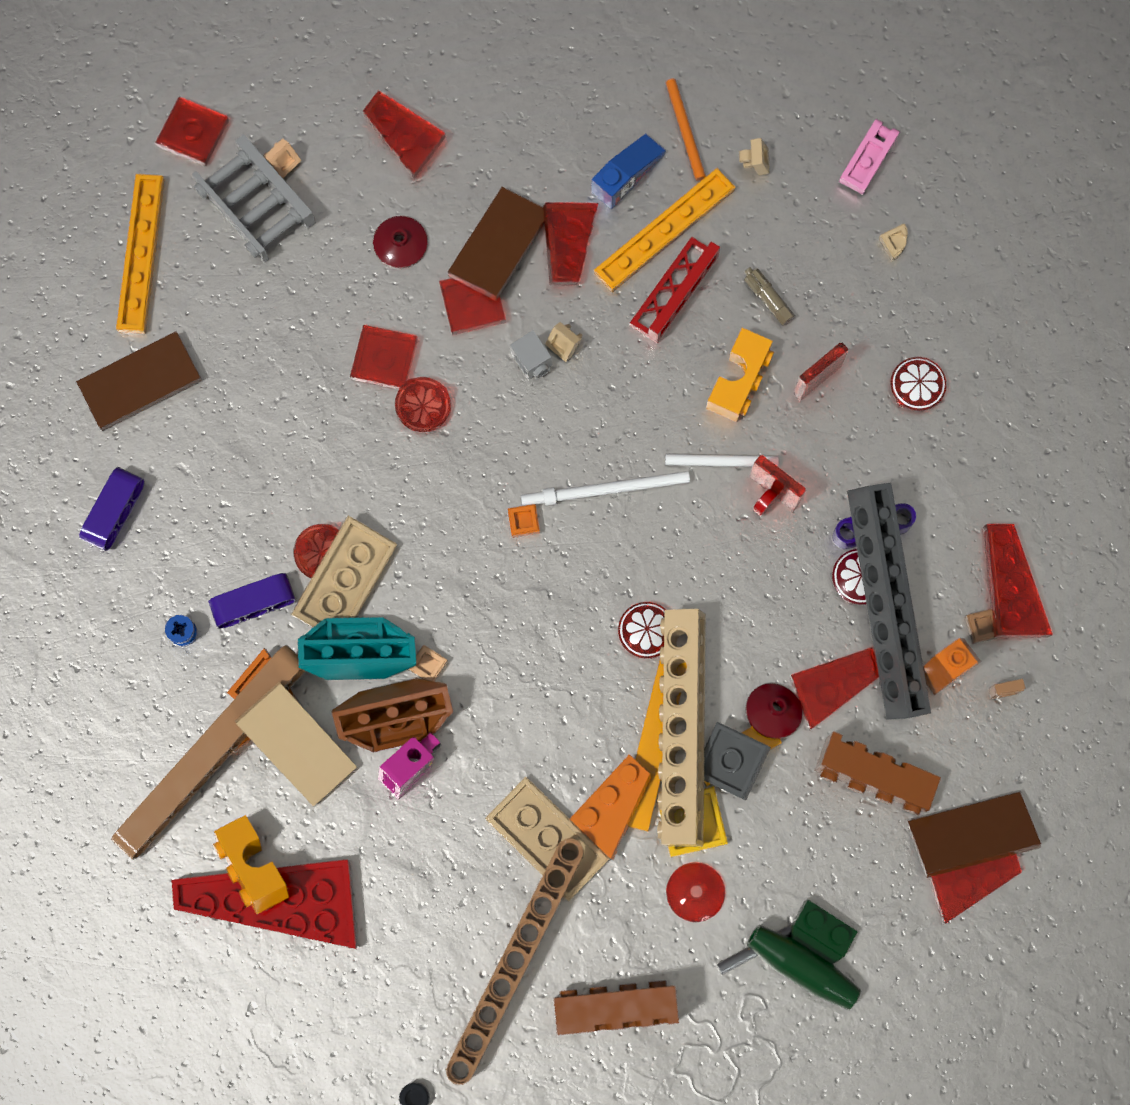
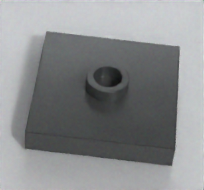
M717 722L704 748V781L746 801L771 747Z

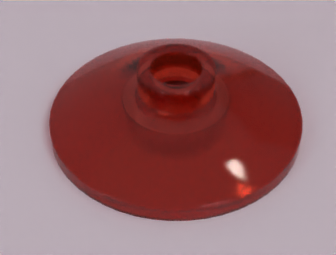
M688 863L676 869L669 878L666 888L667 901L672 911L680 918L689 922L706 921L715 916L721 909L725 899V886L721 876L712 867L703 863ZM698 886L701 888L702 894L700 897L696 898L691 895L692 887Z

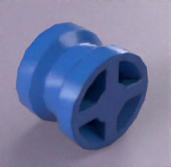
M184 615L171 617L165 625L166 636L175 645L186 647L191 645L197 638L198 629L196 625Z

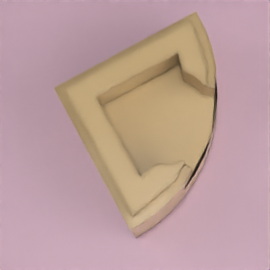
M905 223L881 234L879 237L891 261L897 259L906 246L908 232Z

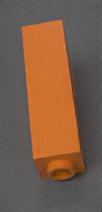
M959 638L923 666L926 684L933 694L936 695L982 661L966 640Z

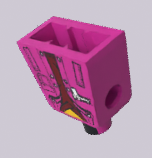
M431 733L421 742L412 737L379 767L378 780L397 799H400L431 768L434 759L432 754L441 747V743ZM415 758V759H417L418 761H417V762H413V761H410L409 759Z

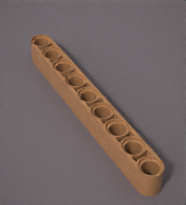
M288 645L279 649L113 834L111 840L132 860L138 858L247 737L235 721L278 682L288 691L302 676L305 670L298 667V654Z
M572 838L565 839L557 846L447 1064L446 1075L452 1083L457 1085L465 1084L474 1075L583 858L584 850L581 843ZM569 843L575 844L579 850L577 858L572 861L566 860L562 855L563 847ZM554 870H560L565 875L564 884L558 888L550 885L548 879L549 874ZM540 897H546L551 902L552 907L547 914H540L535 909V903ZM532 924L537 928L538 936L534 941H526L522 937L521 931L524 925ZM513 951L520 952L524 957V964L520 968H513L508 963V956ZM506 979L509 982L511 989L507 995L496 993L494 989L496 980ZM485 1006L493 1007L497 1014L496 1020L490 1023L482 1020L481 1009ZM470 1034H478L483 1041L482 1048L479 1050L471 1049L467 1044V1037ZM458 1061L466 1063L469 1068L468 1075L466 1077L456 1076L453 1071L454 1063Z

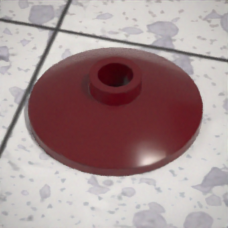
M395 216L385 220L378 226L373 237L374 251L379 260L385 265L397 269L408 268L418 263L425 255L428 246V238L423 226L415 219L407 216ZM398 235L404 236V240L401 242H397L394 239Z
M768 683L760 685L751 692L746 701V716L750 725L759 734L767 738H786L797 730L802 721V707L799 699L790 689L780 684ZM773 704H777L781 711L775 710Z

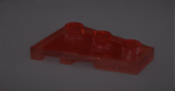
M379 90L363 110L364 117L414 179L445 139V132Z
M546 202L543 205L550 285H577L579 283L589 236L593 228L592 223L599 203Z
M871 647L792 674L790 679L800 701L809 730H812L879 678L876 656Z
M1017 855L929 877L943 924H946L1019 875L1022 871Z

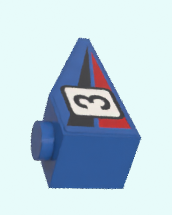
M644 134L609 160L591 179V193L612 209L666 153V150L647 134Z

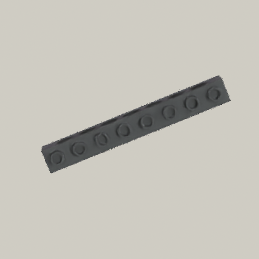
M884 483L848 490L847 494L886 719H905L931 714L892 484Z

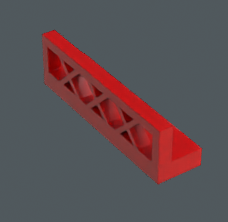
M691 237L630 321V326L657 343L719 257L720 246L712 241L706 246ZM692 247L702 252V255L695 263H689L687 257ZM686 270L687 275L681 284L673 285V273ZM671 291L672 296L666 305L658 307L656 300L658 294ZM653 303L654 308H649L650 305ZM655 313L656 319L649 329L639 323L643 315Z

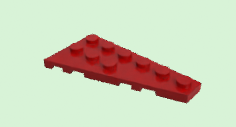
M348 859L277 867L279 874L286 884L289 897L256 914L252 905L245 906L239 894V891L242 890L241 885L238 881L233 883L228 873L171 880L173 910L357 949L350 863Z

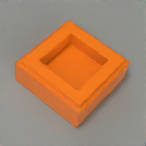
M535 504L507 508L512 538L540 534Z

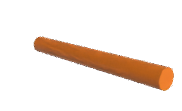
M669 79L665 82L694 177L696 181H701L706 175L676 79Z

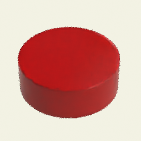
M768 489L756 502L753 511L761 517L779 495L772 489Z

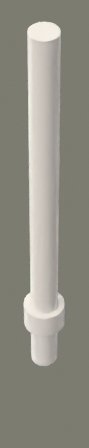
M687 471L560 490L546 488L543 489V492L521 495L522 506L545 503V506L554 505L556 501L690 483V477Z

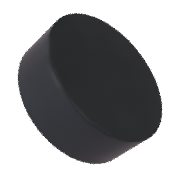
M419 1082L405 1085L399 1094L400 1105H428L430 1101L428 1089Z

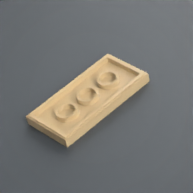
M348 515L290 615L312 628L325 618H356L397 544Z
M280 682L235 721L241 730L313 807L357 768Z
M527 777L485 818L542 876L561 841L572 838L580 842L584 855L564 894L568 901L610 859ZM572 843L566 844L562 849V855L568 861L576 859L579 854L578 847ZM560 870L552 871L548 877L549 883L553 887H561L565 882L564 873Z

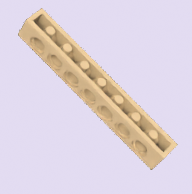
M700 609L665 610V617L661 619L660 623L661 634L664 636V647L660 649V661L664 664V675L660 677L659 682L660 691L663 693V704L659 707V718L663 722V733L659 735V749L663 751L662 763H659L658 776L662 780V792L658 794V807L662 810V822L658 823L657 834L661 844L665 846L703 847L706 614ZM687 634L686 644L682 647H677L679 636ZM681 663H686L687 671L685 674L677 676V667ZM685 691L687 694L686 701L682 705H677V695ZM685 720L686 730L682 734L677 735V723ZM684 749L686 758L682 763L677 764L675 761L676 753ZM679 779H684L686 787L683 792L677 794L675 784ZM683 808L685 810V819L677 824L674 815L678 809Z

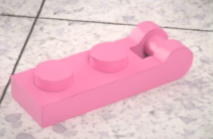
M875 119L839 180L840 183L862 195L900 134V131L895 128L891 130L883 126L884 122ZM878 135L884 138L885 141L882 142L876 139L875 137Z

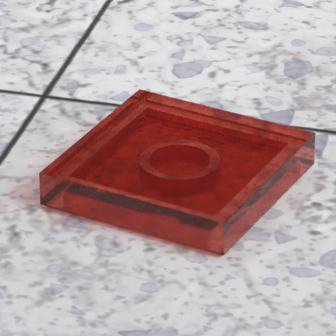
M178 97L155 143L159 148L206 166L229 122L228 116Z
M453 278L439 281L452 335L506 323L500 295L495 301Z
M363 325L350 378L356 381L402 390L407 385L418 337Z
M843 342L837 344L799 376L794 390V395L799 401L842 367L849 350Z
M760 455L754 462L749 477L766 490L772 489L779 495L777 498L794 511L800 504L806 488L765 456Z

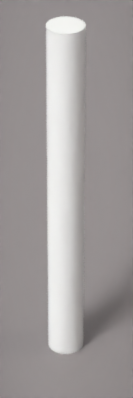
M665 454V465L778 467L779 464L778 456Z

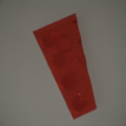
M986 524L983 526L994 638H1039L1052 636L1053 634L1015 525Z

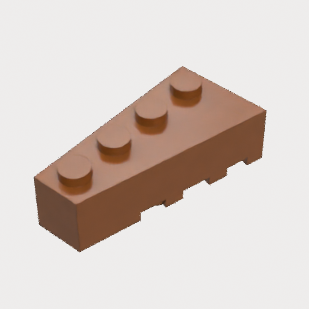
M834 731L826 738L814 770L821 773V779L832 783L840 780L847 783V788L854 792L864 794L866 790L876 794V800L892 805L893 801L904 805L903 810L915 815H920V812L925 813L930 810L941 777L905 762H902L901 766L895 764V758L883 752L870 754L868 753L869 749L866 748L867 745L860 742H842L843 735Z
M666 980L649 982V988L637 989V983L619 985V991L607 992V986L589 988L590 994L578 995L577 990L559 991L560 997L554 998L557 1035L679 1023L675 986H667Z

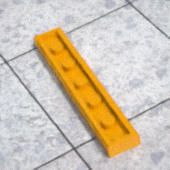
M716 168L596 267L594 274L611 292L615 291L735 191V186Z
M136 174L116 325L118 332L146 334L165 181L162 175Z
M660 660L635 759L652 777L638 808H635L628 824L630 828L646 832L649 829L660 784L658 767L659 763H662L663 751L659 749V735L663 733V722L659 718V707L663 704V693L660 691L659 682L660 677L664 675V664ZM681 663L677 667V676L685 674L687 671L686 663ZM681 692L676 697L677 705H679Z

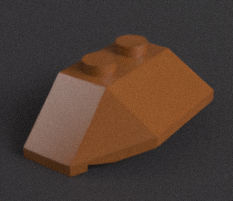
M417 678L360 691L332 710L338 738L344 741L347 740L356 746L372 752L403 746L412 737L420 742L429 733L434 735L447 717L453 713L447 684Z

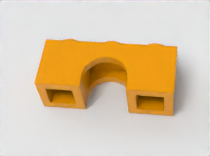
M741 328L730 352L729 361L738 364L743 369L744 376L736 381H730L719 376L708 399L707 410L737 422L740 414L743 416L747 414L752 402L748 399L751 390L757 392L763 376L759 375L762 366L768 367L774 355V352L770 350L772 340Z
M246 815L214 831L217 841L213 844L215 852L220 860L223 858L227 860L229 866L226 867V871L233 883L238 881L241 885L242 890L239 891V894L246 907L252 905L254 911L258 914L289 897L286 884L273 861L261 867H251L247 864L249 858L262 851L259 837Z

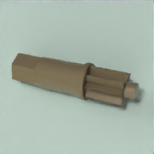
M751 267L745 270L744 273L747 276L744 281L782 325L791 321L795 317L794 313L774 290L772 284L758 268L753 271Z

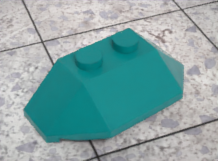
M384 617L325 618L305 635L298 638V667L325 680L386 679L416 666L415 637L409 633L407 634Z

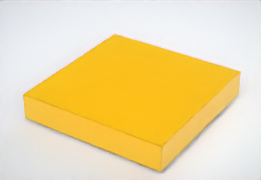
M714 786L704 788L703 847L668 846L670 858L728 844ZM683 808L678 809L674 815L677 824L685 819V810ZM659 809L660 816H661V820H662V810Z

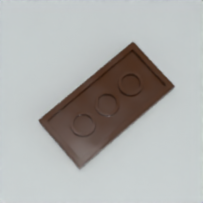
M501 187L448 270V276L496 301L548 219L550 211Z
M177 331L95 371L76 381L100 430L104 431L201 382L202 379Z
M1021 792L910 820L907 823L926 878L1041 847L1040 839Z

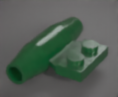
M810 900L804 901L791 925V938L762 925H758L750 935L747 946L775 971L814 996L847 1010L854 1006L860 996L861 989L833 965L845 957L858 931Z

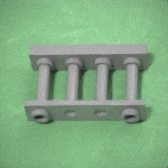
M243 134L235 140L239 149L236 153L237 156L206 180L195 171L192 174L196 182L193 187L203 199L208 197L247 242L245 247L254 258L259 256L264 262H267L269 258L264 249L265 246L294 223L299 224L302 222L308 229L316 221L312 211ZM251 164L255 169L254 175L223 200L212 190L241 166ZM267 183L273 189L270 191L271 195L241 219H238L230 208L260 184L265 185ZM285 203L289 208L287 211L288 215L260 237L255 239L246 229L275 205Z

